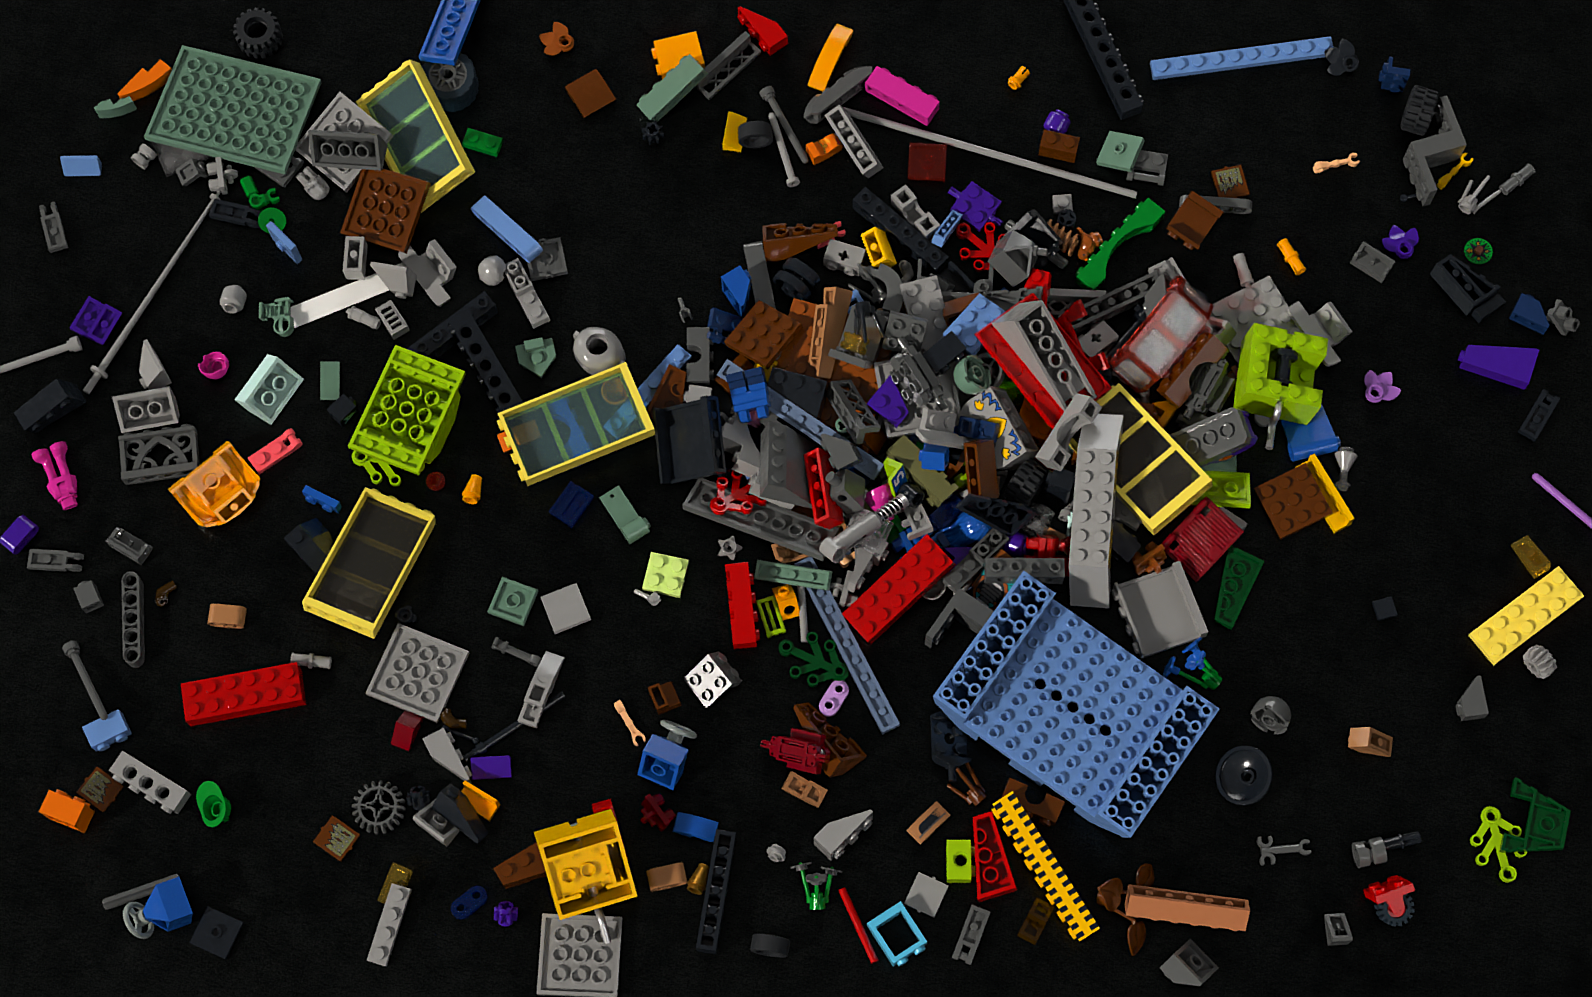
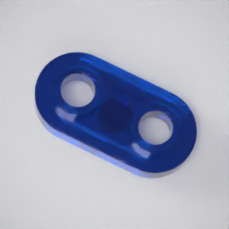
M474 886L466 891L451 905V912L454 917L461 920L468 918L486 903L488 898L487 892L481 886ZM475 893H480V897L478 899L473 898V895ZM459 905L464 906V910L461 912L457 910Z

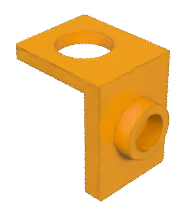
M785 584L772 588L782 620L799 616L800 610L792 586ZM787 606L795 607L794 611L790 614H786L784 609Z

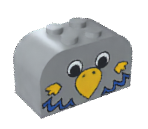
M989 386L986 390L967 401L962 407V416L1000 424L997 442L994 443L996 469L1016 470L1028 458L1034 459L1039 452L1038 446L1006 389Z

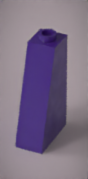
M1468 345L1465 351L1461 350L1458 361H1461L1459 368L1525 390L1530 382L1539 349Z

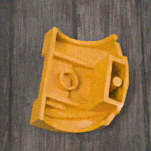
M226 441L213 452L212 456L185 478L179 479L168 490L198 525L211 527L227 523L247 508L256 496L260 485V477L245 462L233 445Z

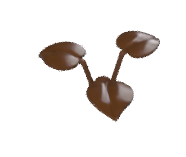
M1144 863L1136 873V885L1153 887L1155 880L1151 863ZM1112 878L1097 888L1099 891L1097 894V904L1105 906L1108 911H1114L1132 922L1128 928L1127 938L1131 956H1134L1144 944L1146 938L1145 924L1143 921H1136L1131 916H1126L1124 912L1117 909L1121 903L1120 895L1127 894V890H1123L1121 879Z

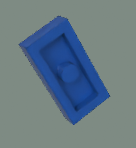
M305 485L302 492L306 497V501L314 505L318 503L322 505L324 510L330 513L332 511L340 512L342 506L339 501Z

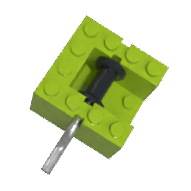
M1254 323L1241 341L1233 408L1271 418L1268 425L1265 448L1272 450L1275 429L1279 419L1307 425L1320 410L1323 390L1313 389L1315 370L1327 356L1328 338L1300 332L1288 334L1286 329Z

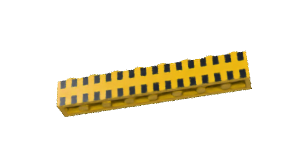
M1013 791L993 803L994 808L991 809L997 820L1001 818L1005 823L1002 828L1008 837L1012 835L1016 842L1013 845L1018 853H1024L1027 858L1024 860L1026 866L1030 871L1034 869L1038 875L1035 877V880L1040 888L1045 886L1048 894H1046L1047 899L1051 905L1056 904L1059 908V911L1056 913L1062 922L1067 921L1070 928L1067 930L1072 938H1078L1081 941L1100 929Z

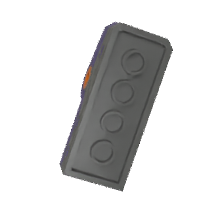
M1233 407L1170 434V437L1200 468L1211 463H1219L1231 459L1254 446L1258 440L1249 422V413ZM1163 438L1152 443L1157 458L1171 447ZM1174 452L1160 464L1165 479L1174 480L1194 471L1177 452Z

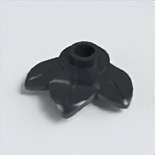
M1346 39L1340 40L1338 48L1331 47L1324 51L1326 59L1331 63L1327 72L1332 75H1341L1345 71L1352 72L1359 65V59L1354 54V46ZM1348 59H1352L1351 65H1346Z

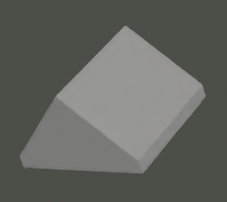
M433 800L413 816V820L447 847L460 830L432 809L435 802Z

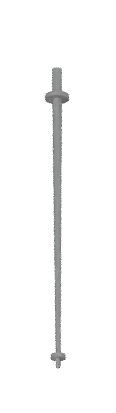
M217 191L216 194L211 193L209 197L212 200L99 367L92 365L90 370L94 374L83 389L85 393H91L100 377L107 379L108 374L104 371L211 209L214 199L221 200L218 197L221 191Z

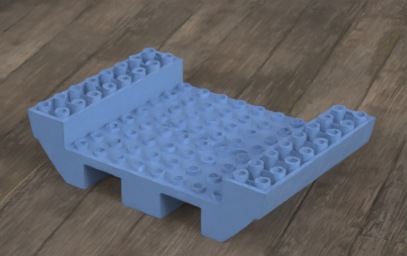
M1023 571L933 695L935 704L942 709L960 730L974 740L980 737L1011 760L1008 764L1040 787L1043 784L1047 785L1075 805L1074 811L1087 821L1121 837L1131 838L1215 717L1219 708L1188 686L1183 690L1054 600L1055 592ZM1038 679L1043 680L1046 684L1045 688L1037 689L1035 681ZM1053 691L1061 693L1062 699L1060 701L1052 699L1051 693ZM1071 702L1078 706V711L1075 713L1070 712L1067 708V705ZM1091 714L1094 717V723L1087 724L1084 721V715ZM1101 726H1108L1111 731L1110 735H1102L1100 732Z

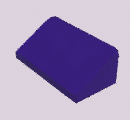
M509 755L470 758L472 780L512 778L511 757Z

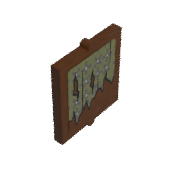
M1241 165L1225 166L1223 169L1211 171L1218 197L1239 198L1249 195Z
M96 767L90 776L85 778V782L76 793L104 813L109 805L116 801L115 798L124 786L99 767Z
M332 815L326 825L321 827V831L313 843L341 862L349 850H353L352 846L358 840L360 834Z

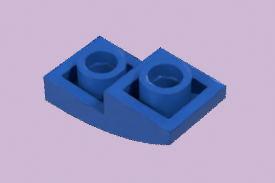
M678 812L672 832L690 838L694 836L708 842H713L719 822Z

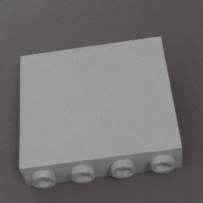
M1180 561L1172 563L1171 567L1162 569V572L1159 574L1153 572L1121 584L1114 583L1113 590H1111L1113 599L1115 601L1118 600L1120 605L1118 608L1119 614L1122 619L1125 618L1127 623L1125 626L1126 632L1129 637L1132 636L1134 641L1132 643L1135 654H1139L1140 659L1195 641L1199 637L1207 636L1208 629Z

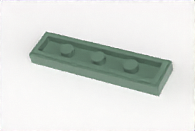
M757 560L754 579L829 591L833 572Z

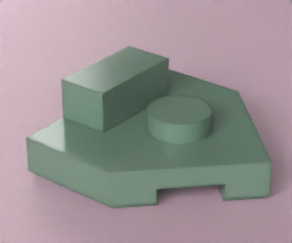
M542 337L515 346L519 365L540 378L545 375L548 367L556 359L552 338L544 340Z

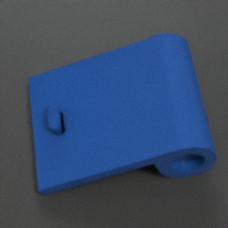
M1322 403L1320 410L1307 425L1279 419L1288 440V452L1292 462L1307 459L1314 453L1316 456L1336 452L1338 447L1341 446L1338 436H1335Z

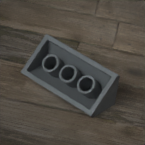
M322 130L308 131L312 166L366 170L383 169L388 145L379 134Z

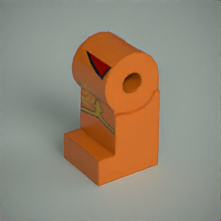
M832 133L815 143L810 142L806 144V153L813 165H816L842 150L843 145L837 135Z

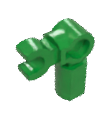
M251 176L240 180L247 198H249L251 208L262 210L269 203L276 204L280 201L279 196L271 197V195L276 193L275 188L269 189L266 194L262 193L259 195Z

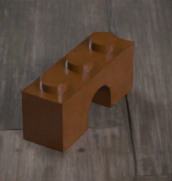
M1009 778L1002 797L1013 791L1030 819L1034 817L1040 820V824L1050 827V825L1055 826L1065 801L1046 793L1044 800L1040 804H1031L1025 797L1028 785Z

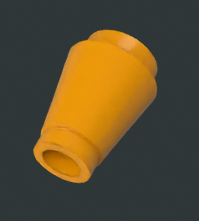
M471 475L462 492L464 502L477 504L480 500L481 476Z

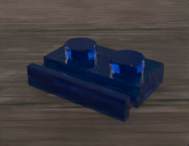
M570 481L549 510V513L573 528L594 499V495Z

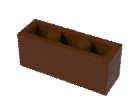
M979 439L963 443L968 494L998 498L994 440Z

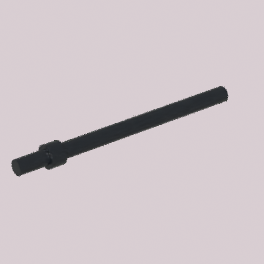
M561 691L547 700L543 712L566 698L564 693ZM515 721L485 742L481 741L475 745L476 748L463 756L466 762H469L470 758H474L479 754H485L488 752L487 749L525 724Z

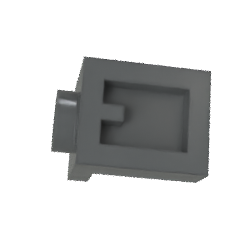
M193 158L175 170L183 186H188L199 177L207 178L209 176L205 163Z

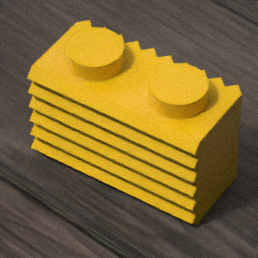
M873 227L861 234L860 237H862L865 244L866 253H868L872 263L871 266L879 268L880 263L891 268L897 264L885 231Z

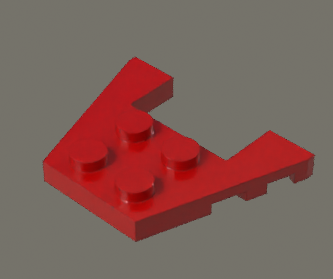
M1079 299L1061 314L1056 321L1084 353L1071 324L1072 321L1088 315L1082 300ZM1104 352L1088 358L1097 370L1110 368Z

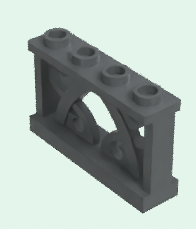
M184 424L179 428L164 427L158 431L144 430L142 433L128 432L124 433L123 436H118L121 480L125 485L186 477L200 465L198 432L196 428L190 424ZM189 437V446L181 450L180 448L185 445L186 441L181 443L178 441L179 438ZM159 443L174 452L165 459L163 466L158 467L153 459L146 457ZM139 444L137 449H133L138 454L137 456H132L128 453L129 445ZM192 450L193 462H188L184 454ZM128 459L135 461L132 471L128 469ZM173 459L177 463L174 465H170V460ZM143 461L151 463V467L145 469L147 463H143Z

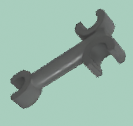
M495 637L492 649L500 650L503 654L507 652L538 667L541 660L540 657L508 645L509 642H504Z
M1268 836V844H1263L1261 837L1257 838V844L1262 855L1259 860L1261 866H1264V858L1266 857L1270 858L1271 865H1274L1276 860L1273 854L1299 852L1302 855H1309L1311 853V850L1306 851L1302 847L1303 844L1310 843L1308 839L1302 840L1299 844L1271 846L1273 843L1272 836Z

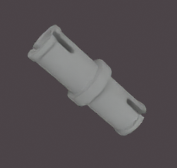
M292 653L290 663L297 662L300 666H308L309 669L313 667L330 669L332 658L330 656H316L314 653L309 655Z

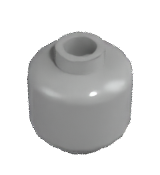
M238 285L227 286L223 289L220 305L228 313L239 312L244 308L247 294Z

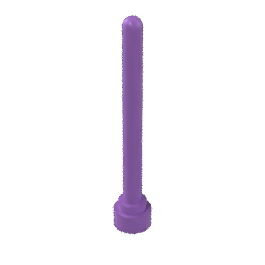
M1538 473L1532 475L1534 481L1592 529V518Z

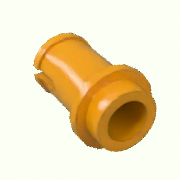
M1021 66L1015 75L1009 78L1008 85L1012 89L1020 88L1021 83L1030 75L1028 69L1022 74L1026 67Z

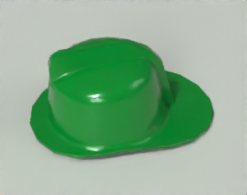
M203 782L197 790L196 800L204 823L208 827H216L221 822L229 821L231 814L230 801L223 796L221 789L215 782Z

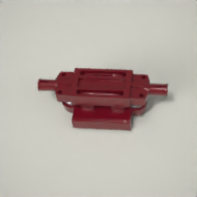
M791 728L790 737L772 736L770 741L763 739L761 741L763 744H760L762 748L769 749L770 756L776 757V760L787 762L788 768L812 774H821L822 764L829 763L830 750L824 747L826 735Z

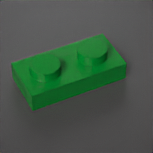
M468 128L462 146L497 157L503 143V138Z

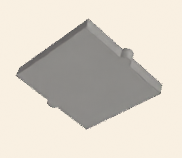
M918 872L904 904L916 909L918 913L922 912L934 918L948 885L935 880V877L931 878Z

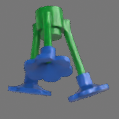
M1201 637L1197 638L1181 652H1193L1187 658L1185 667L1190 670H1194L1196 667L1200 670L1202 669L1205 672L1202 675L1203 681L1180 671V668L1174 666L1176 659L1174 656L1170 658L1162 675L1165 678L1170 673L1181 675L1201 685L1204 689L1209 687L1212 690L1217 688L1222 681V677L1218 675V672L1205 659L1206 653L1198 647V643L1202 640Z

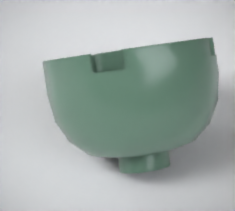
M968 355L961 359L954 368L953 377L955 385L966 394H978L991 385L990 372L988 368L984 369L982 366L984 362L980 358Z

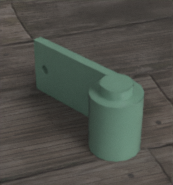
M619 485L599 497L629 544L650 532L648 529L651 527L650 523L645 517L642 519L638 516Z

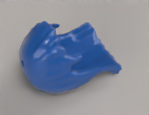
M962 512L955 519L945 521L942 524L941 530L951 544L950 547H967L980 541L992 527Z

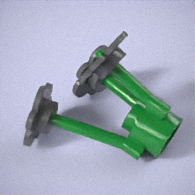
M800 862L799 865L792 866L791 869L796 868V871L801 872L806 901L810 903V909H825V903H829L833 875L837 876V872L842 873L843 871L836 870L833 867L821 866V869H825V874L814 873L806 875L805 869H808L807 865L812 864V862L804 864ZM827 881L823 895V892H819V885ZM808 882H810L812 885H814V891H815V892H811V894H810Z

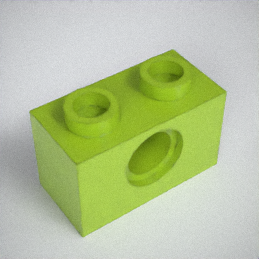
M971 840L946 841L947 883H971V877H975V865H971V857H975V845H971ZM963 857L966 860V864L959 866L956 864L955 859Z

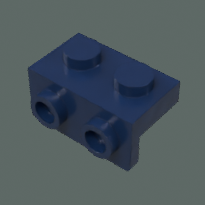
M1389 57L1387 63L1384 62L1379 74L1381 89L1390 90L1391 92H1403L1410 76V69L1392 67L1393 57Z

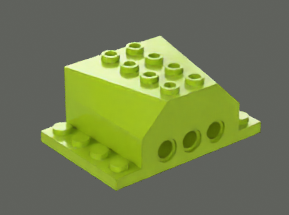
M395 345L348 444V448L420 475L424 464H430L440 454L455 422L461 398L458 390L466 372Z

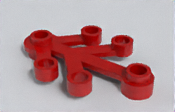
M988 222L984 226L987 245L971 232L968 224L960 223L957 225L956 236L959 239H968L980 249L970 251L968 248H962L959 252L961 260L990 257L995 247L994 232L996 227L994 223ZM991 226L993 230L989 231L986 228ZM964 227L967 230L965 232H962L960 228ZM1001 234V235L998 237V240H1000L1001 238H1003V236H1004L1005 234ZM967 252L968 255L963 256L962 253ZM980 259L975 260L973 269L976 272L989 270V263H984ZM976 264H981L982 267H981V268H977L975 265H976Z
M732 470L731 494L724 498L725 489L728 487V479L726 477H719L716 483L718 488L717 497L711 500L710 508L716 515H723L727 510L750 514L753 509L752 503L764 506L767 501L760 500L759 497L754 495H747L751 486L749 484L739 489L743 474ZM734 501H741V502H743V503H742V505H740V504H735V503H732V502H734Z

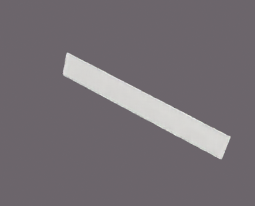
M400 263V264H397V265H396V266L406 267L404 263ZM377 273L365 277V280H357L292 306L290 316L294 318V328L389 291V289Z

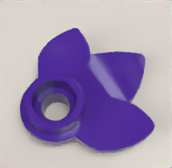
M1393 225L1389 232V238L1382 239L1383 246L1386 250L1394 252L1399 258L1408 259L1414 252L1413 247L1418 243V232L1416 228H1412L1405 233L1402 229ZM1404 248L1407 250V252L1404 253L1401 251V249Z

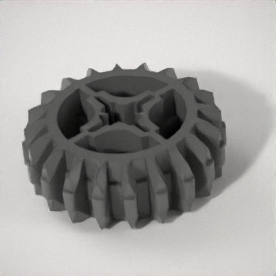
M372 781L371 788L365 784L364 788L366 791L363 792L359 789L358 793L361 796H354V800L358 803L352 804V807L357 809L352 814L353 816H358L355 822L361 823L360 827L362 829L367 827L366 831L368 833L374 828L375 834H378L380 829L385 834L387 832L386 827H389L392 831L394 830L393 823L396 825L400 824L397 818H404V815L400 812L406 811V808L400 805L405 803V799H400L403 794L397 792L398 788L396 786L391 788L390 782H387L384 786L383 781H379L378 786H376V783ZM383 793L392 796L394 805L384 802ZM375 794L373 801L366 802L370 796ZM377 804H381L383 806V808L380 809V811H377L375 809V806H378ZM364 810L373 812L374 822L365 818ZM386 813H392L386 820L382 821Z

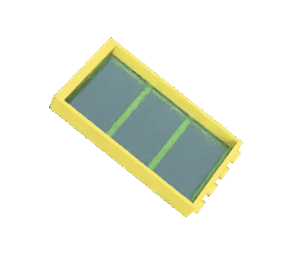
M412 60L403 62L401 67L389 73L387 78L375 84L373 89L364 93L356 101L358 107L394 135L387 143L385 161L390 171L431 183L421 213L475 173L420 63Z
M626 362L499 412L500 419L497 420L500 431L504 430L507 435L503 437L507 448L512 447L514 452L510 454L514 465L519 464L521 469L517 471L521 481H526L527 486L655 435V429Z

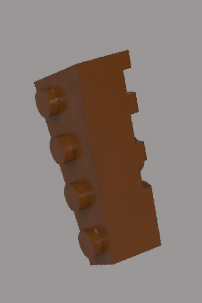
M537 842L493 868L505 889L547 876Z

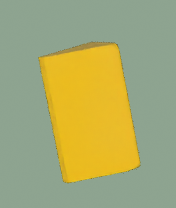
M728 112L723 150L742 151V146L738 140V127L747 122L746 117L734 112Z

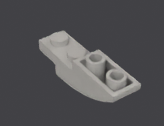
M517 258L506 263L504 273L533 329L549 322L550 318L519 259Z
M548 651L545 652L524 698V705L517 720L519 723L537 728L565 657Z

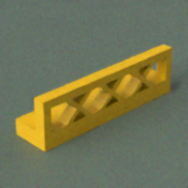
M1315 453L1310 455L1304 463L1310 469L1333 512L1325 520L1333 533H1336L1350 526L1355 518Z

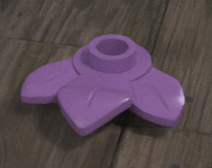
M1370 370L1365 375L1364 383L1367 388L1365 396L1368 401L1372 403H1378L1381 400L1391 401L1400 394L1401 389L1392 386L1391 372H1385L1377 376ZM1371 392H1376L1378 396H1372Z

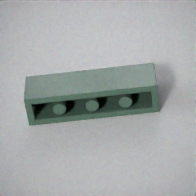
M692 55L684 56L675 68L670 69L666 73V77L663 80L655 83L652 90L639 99L636 105L653 123L655 121L658 122L709 73Z

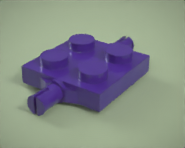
M972 181L962 192H959L953 186L949 189L948 193L957 198L950 212L954 210L962 214L961 220L978 232H981L988 222L994 223L999 228L1004 221L996 217L995 214L1002 201Z

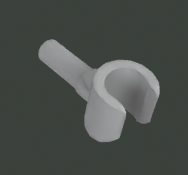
M638 589L634 591L635 594L647 599L653 606H656L661 601L660 596L655 591L650 596Z

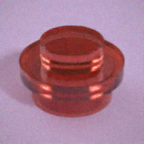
M432 472L427 476L426 484L433 491L441 490L445 485V477L440 472Z

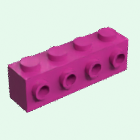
M876 66L865 82L866 92L926 126L929 125L939 110V101L935 96L927 95L919 87L908 84L902 77L892 75L886 68Z

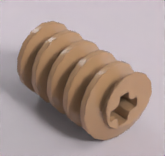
M1050 219L1047 224L1064 242L1059 248L1062 247V253L1068 251V256L1071 257L1080 243L1078 234L1071 237L1072 230L1065 233L1064 226L1059 230V223L1052 226V219Z

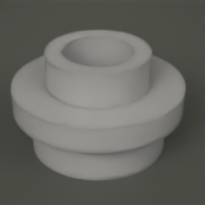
M772 844L767 849L768 857L772 861H784L786 854L784 848Z

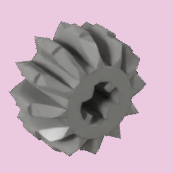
M1532 646L1523 655L1524 664L1527 665V669L1532 674H1535L1537 678L1544 679L1550 676L1557 668L1556 660L1553 659L1552 654L1543 646Z

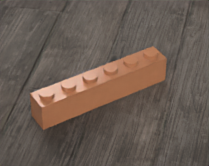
M1131 884L1128 886L1125 900L1126 916L1148 918L1154 921L1164 920L1172 923H1187L1193 926L1202 925L1210 926L1211 928H1225L1232 931H1246L1250 914L1249 902L1245 899Z

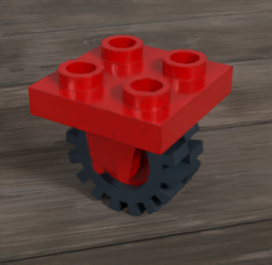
M1394 875L1388 877L1385 882L1371 883L1368 885L1369 888L1363 889L1365 897L1377 904L1374 905L1375 909H1377L1376 914L1385 923L1391 926H1402V923H1408V918L1411 919L1413 917L1410 914L1411 912L1414 913L1415 909L1412 908L1414 902L1411 901V896L1407 895V893L1415 891L1412 882L1401 876Z

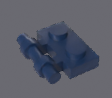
M717 308L710 309L707 327L714 330L707 333V338L711 339L714 343L725 344L724 341L727 337L723 336L722 332L727 333L729 336L743 318Z

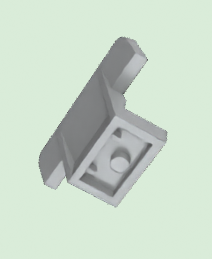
M435 239L428 243L426 252L420 256L415 253L411 246H409L407 254L398 253L401 261L417 275L416 280L437 306H442L450 301V296L442 286L453 279L456 266Z
M1299 301L1291 305L1287 313L1301 333L1328 338L1327 356L1322 363L1327 367L1339 363L1341 360L1332 347L1338 345L1351 334L1352 330L1332 302H1327L1315 314L1311 315L1306 312Z
M923 408L920 429H916L915 433L922 442L964 449L963 443L974 441L973 438L953 433L957 414Z

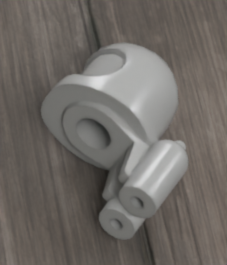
M309 166L303 169V173L300 172L296 176L304 186V190L313 199L321 200L328 195L329 185Z

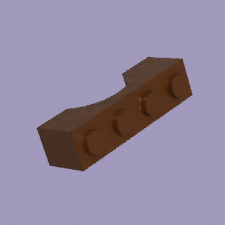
M1204 332L1197 338L1192 348L1185 352L1182 360L1174 365L1172 372L1160 382L1157 391L1170 404L1180 408L1192 393L1189 379L1194 368L1204 362L1216 364L1228 348L1215 335Z

